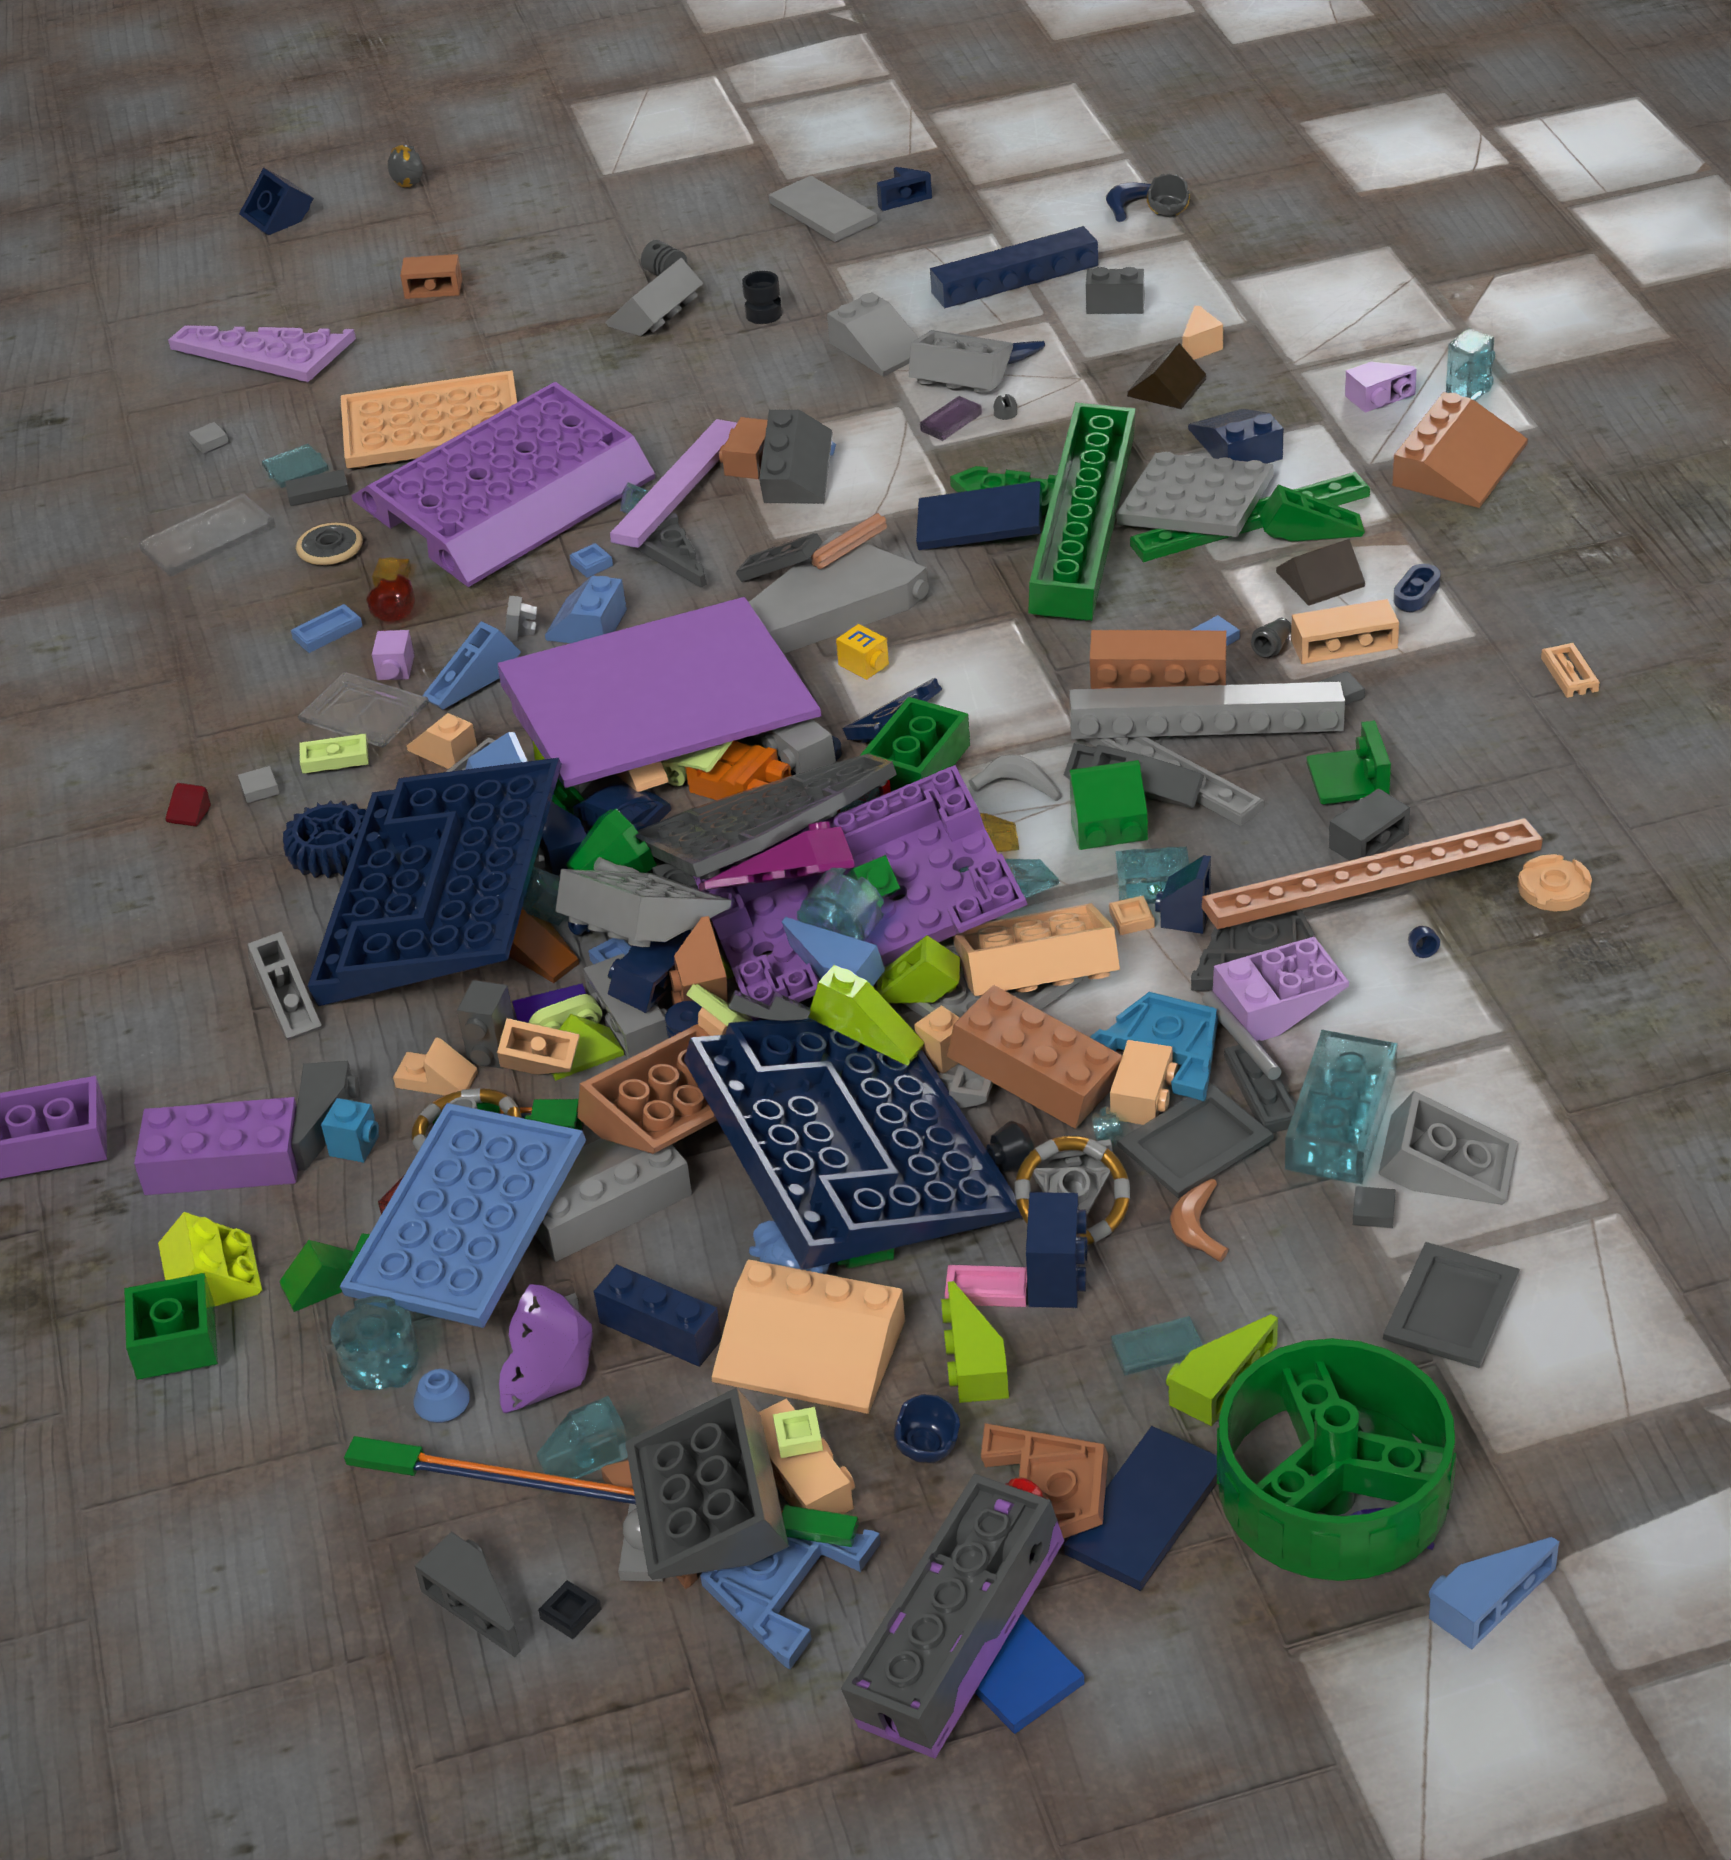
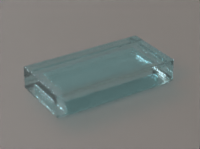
M1190 1316L1111 1336V1345L1124 1376L1183 1361L1191 1350L1203 1345Z

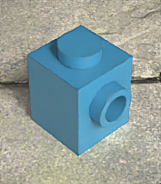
M336 1098L321 1124L328 1153L331 1157L364 1163L379 1137V1124L375 1121L372 1105Z

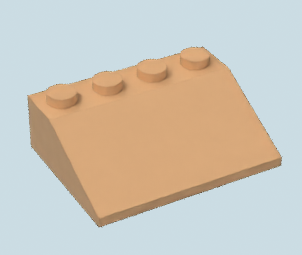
M1092 903L989 921L952 936L968 988L974 996L981 997L993 985L1004 991L1016 989L1017 992H1030L1036 990L1039 984L1052 982V985L1055 986L1068 985L1074 982V978L1088 976L1089 979H1101L1108 977L1110 971L1120 970L1114 926Z
M748 1259L734 1289L712 1373V1382L869 1414L905 1323L902 1289Z

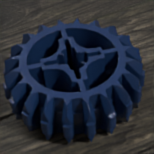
M330 800L325 805H320L317 802V806L314 808L304 807L303 814H294V820L287 822V829L283 831L285 856L288 857V861L292 864L293 869H300L302 875L311 873L314 878L321 874H325L327 878L336 873L342 876L343 871L347 869L358 833L361 831L360 827L366 810L359 809L356 803L347 805L345 800L338 804H334Z

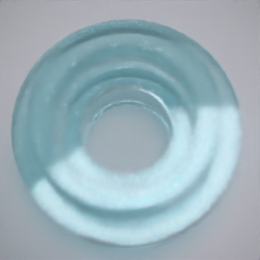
M1102 1107L1100 1112L1092 1114L1093 1128L1097 1141L1111 1139L1112 1145H1115L1116 1136L1122 1135L1118 1114L1111 1113L1108 1107Z

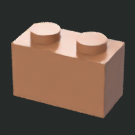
M458 254L403 258L400 276L405 299L460 295L462 273Z
M740 417L735 428L730 430L729 438L725 445H722L720 448L719 460L723 463L724 475L752 479L760 478L768 420Z

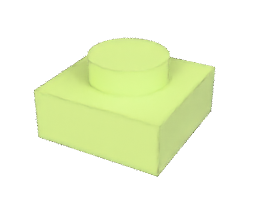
M815 1407L773 1414L781 1458L823 1451Z

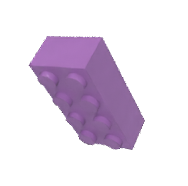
M96 1076L0 1093V1179L107 1160L106 1105Z
M288 1097L144 1109L134 1162L144 1195L295 1184L298 1167L291 1146L297 1109L295 1098Z

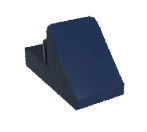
M894 167V178L877 182L878 207L882 211L931 199V174L927 171Z

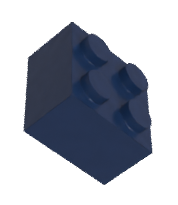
M1029 1192L1026 1240L1029 1307L1078 1308V1291L1086 1292V1267H1079V1264H1085V1261H1087L1088 1240L1087 1237H1080V1234H1086L1087 1212L1086 1209H1079L1078 1193Z

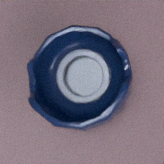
M920 1394L908 1399L903 1403L895 1423L894 1440L896 1441V1446L903 1455L916 1462L936 1463L948 1456L953 1450L958 1438L960 1418L953 1405L937 1395Z

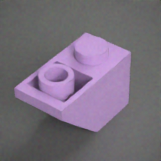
M1369 362L1346 370L1345 397L1365 413L1415 395L1417 369L1414 366Z

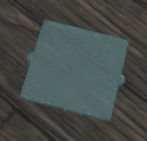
M309 444L261 461L262 466L268 472L269 478H273L281 488L286 487L285 481L317 475L329 470L328 465L322 459L321 453H316Z

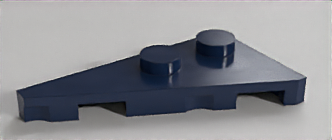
M932 678L842 728L847 740H861L862 743L872 741L908 697L927 702L939 693L942 688L937 678Z

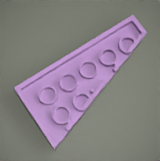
M184 326L169 338L168 341L170 349L184 352L185 354H193L210 360H218L231 365L243 366L256 371L309 382L348 347L356 337L354 329H344L343 334H330V329L319 328L318 332L303 333L301 328L259 327L258 332H246L245 327H234L233 330L219 331L217 326Z

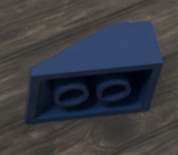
M1239 409L1188 424L1189 431L1215 459L1227 457L1235 461L1245 462L1258 460L1266 464L1283 459L1284 428L1270 413Z

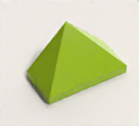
M570 1014L559 1030L580 1035L571 1071L551 1074L556 1081L624 1056V1051L610 1027Z

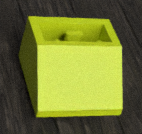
M183 1212L158 1242L165 1280L205 1273L215 1306L252 1297L262 1291L251 1236L240 1229H233L215 1223L206 1217H198Z

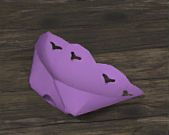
M530 1284L527 1287L511 1319L509 1339L513 1352L503 1364L499 1379L500 1405L503 1413L526 1407L578 1387L583 1380L585 1381L593 1337L592 1324L561 1294L543 1285ZM536 1296L540 1307L529 1312L530 1306L534 1304L533 1297ZM523 1324L532 1329V1332L528 1333L525 1338L522 1337L525 1331ZM516 1367H520L524 1377L513 1382L512 1379L516 1376ZM512 1396L522 1400L516 1407H513L515 1401H513Z

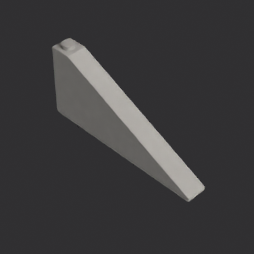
M834 533L831 537L824 541L817 549L821 548L833 539L842 535V533ZM863 543L823 569L813 566L811 557L808 560L797 563L749 601V604L780 650L785 654L847 632L857 624L864 626L909 610L929 593L927 567Z

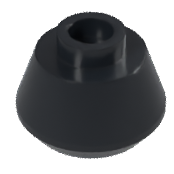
M1009 1121L991 1136L990 1144H987L986 1150L996 1166L1002 1171L1018 1172L1024 1159L1034 1150V1146L1026 1128L1020 1123Z

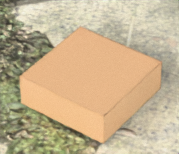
M1144 896L1109 903V913L1120 935L1155 928L1154 916Z

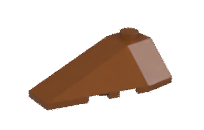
M526 894L509 957L555 983L579 965V959L532 898Z

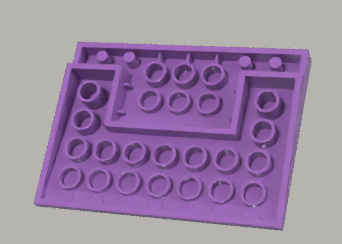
M745 597L497 663L501 687L511 700L513 713L545 759L559 757L562 765L558 779L564 788L821 716L820 707Z

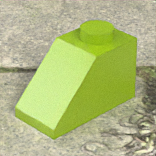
M926 935L885 968V971L878 979L877 992L888 1003L935 1002L944 994L951 993L957 987L960 981V957Z

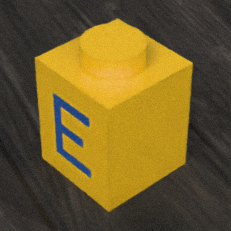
M857 624L836 639L838 665L866 680L889 665L887 638L860 624Z

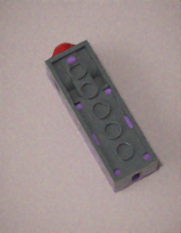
M973 1474L841 1687L858 1728L934 1759L937 1757L1064 1542L1051 1500L1043 1497L1041 1489L1035 1483L1026 1478L1019 1477L1003 1484L978 1474Z

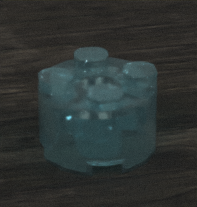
M831 868L827 870L802 901L801 907L797 911V919L807 924L866 941L884 917V913L881 912V907L884 904L883 898L877 889L862 876L856 881L849 876L843 875L846 870L844 868Z
M371 1296L356 1300L354 1302L355 1308L346 1312L342 1317L338 1314L330 1329L341 1374L346 1379L347 1385L353 1390H379L388 1387H403L411 1380V1373L416 1368L420 1357L410 1312L408 1309L405 1311L404 1308L396 1305L395 1300L391 1297Z

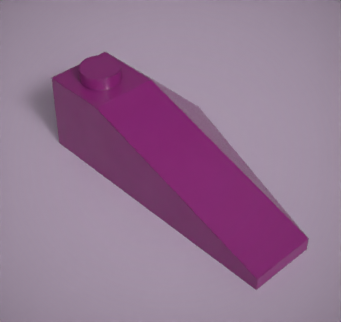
M830 821L808 824L809 831L800 833L700 883L699 891L841 872L854 868V859L841 826L831 828Z

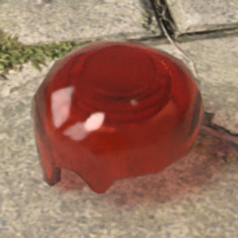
M398 574L396 579L392 581L382 578L377 587L369 592L366 601L370 613L375 618L386 622H394L407 617L411 613L415 605V596L411 581L402 574Z

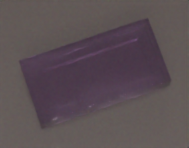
M958 396L921 421L920 431L944 441L982 414L981 405Z

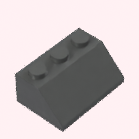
M769 409L759 478L764 503L824 504L833 436L832 429L800 410Z

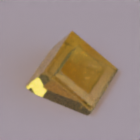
M980 813L983 825L997 852L1019 850L1015 823L987 813Z

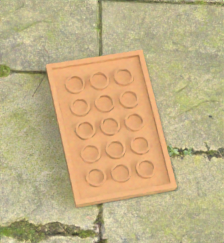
M513 370L341 395L346 468H365L369 465L393 464L402 460L416 459L516 404L517 395Z

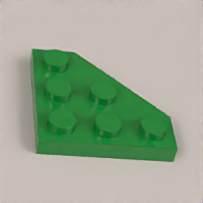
M975 466L950 476V484L956 492H965L1040 481L1042 486V516H1044L1048 511L1057 475H1049L1048 479L1032 478L1031 472L1006 469L1005 474L988 472V467ZM1066 482V488L1070 491L1064 494L1069 496L1072 494L1074 487L1069 482Z

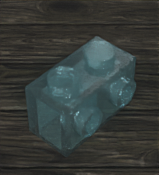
M1468 328L1448 344L1447 393H1457L1460 396L1476 401L1490 391L1494 381L1492 376V365L1495 359L1494 337Z
M1187 846L1115 851L1118 899L1120 901L1144 896L1147 904H1155L1158 891H1164L1168 877L1189 865Z

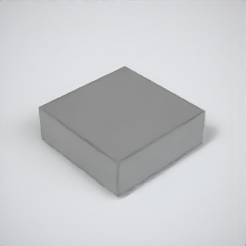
M215 422L188 432L190 441L202 453H207L229 443L227 434Z
M270 766L238 775L247 803L279 794Z

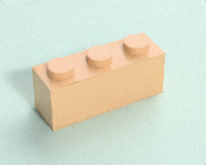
M1388 599L1292 614L1291 642L1301 664L1398 648L1399 621Z
M787 1398L760 1411L759 1414L762 1419L776 1488L787 1503L794 1507L845 1514L854 1509L852 1490L855 1489L854 1480L845 1466L839 1468L835 1463L832 1451L825 1439L821 1438L823 1451L785 1458L780 1457L773 1414L795 1410Z

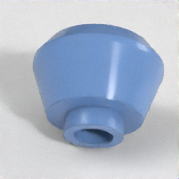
M435 1369L426 1373L420 1379L413 1404L416 1413L421 1418L430 1422L444 1423L455 1419L466 1409L470 1400V1394L465 1383L452 1371Z

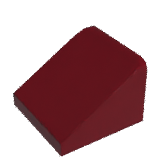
M177 783L171 796L165 818L166 822L197 827L211 806L206 787Z

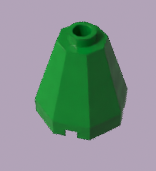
M610 809L597 819L566 864L568 869L594 870L595 861L601 857L616 865L631 867L641 873H647L657 866L645 841L639 842L635 836L638 834V831L617 809Z

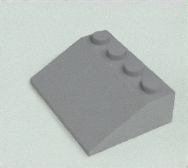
M561 869L555 912L569 916V922L588 925L589 930L608 932V937L628 939V944L633 946L650 947L651 941L666 942L696 926L701 917L709 916L710 919L731 908L732 900L706 891H699L697 888L652 873Z
M601 1138L582 1147L535 1236L553 1260L557 1262L691 1196L692 1190L687 1162L672 1144L652 1154Z

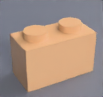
M1133 1040L1127 1041L1110 1091L1111 1120L1144 1125L1159 1116L1160 1112L1167 1111L1170 1099L1168 1087L1178 1072V1063H1173V1047Z

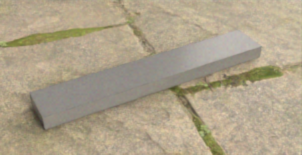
M1147 737L1085 739L1086 742L1095 747L1102 745L1129 751L1203 774L1204 778L1196 802L1239 826L1244 825L1264 809L1263 799Z

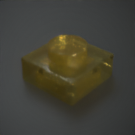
M379 558L372 575L374 587H404L411 571L409 559Z

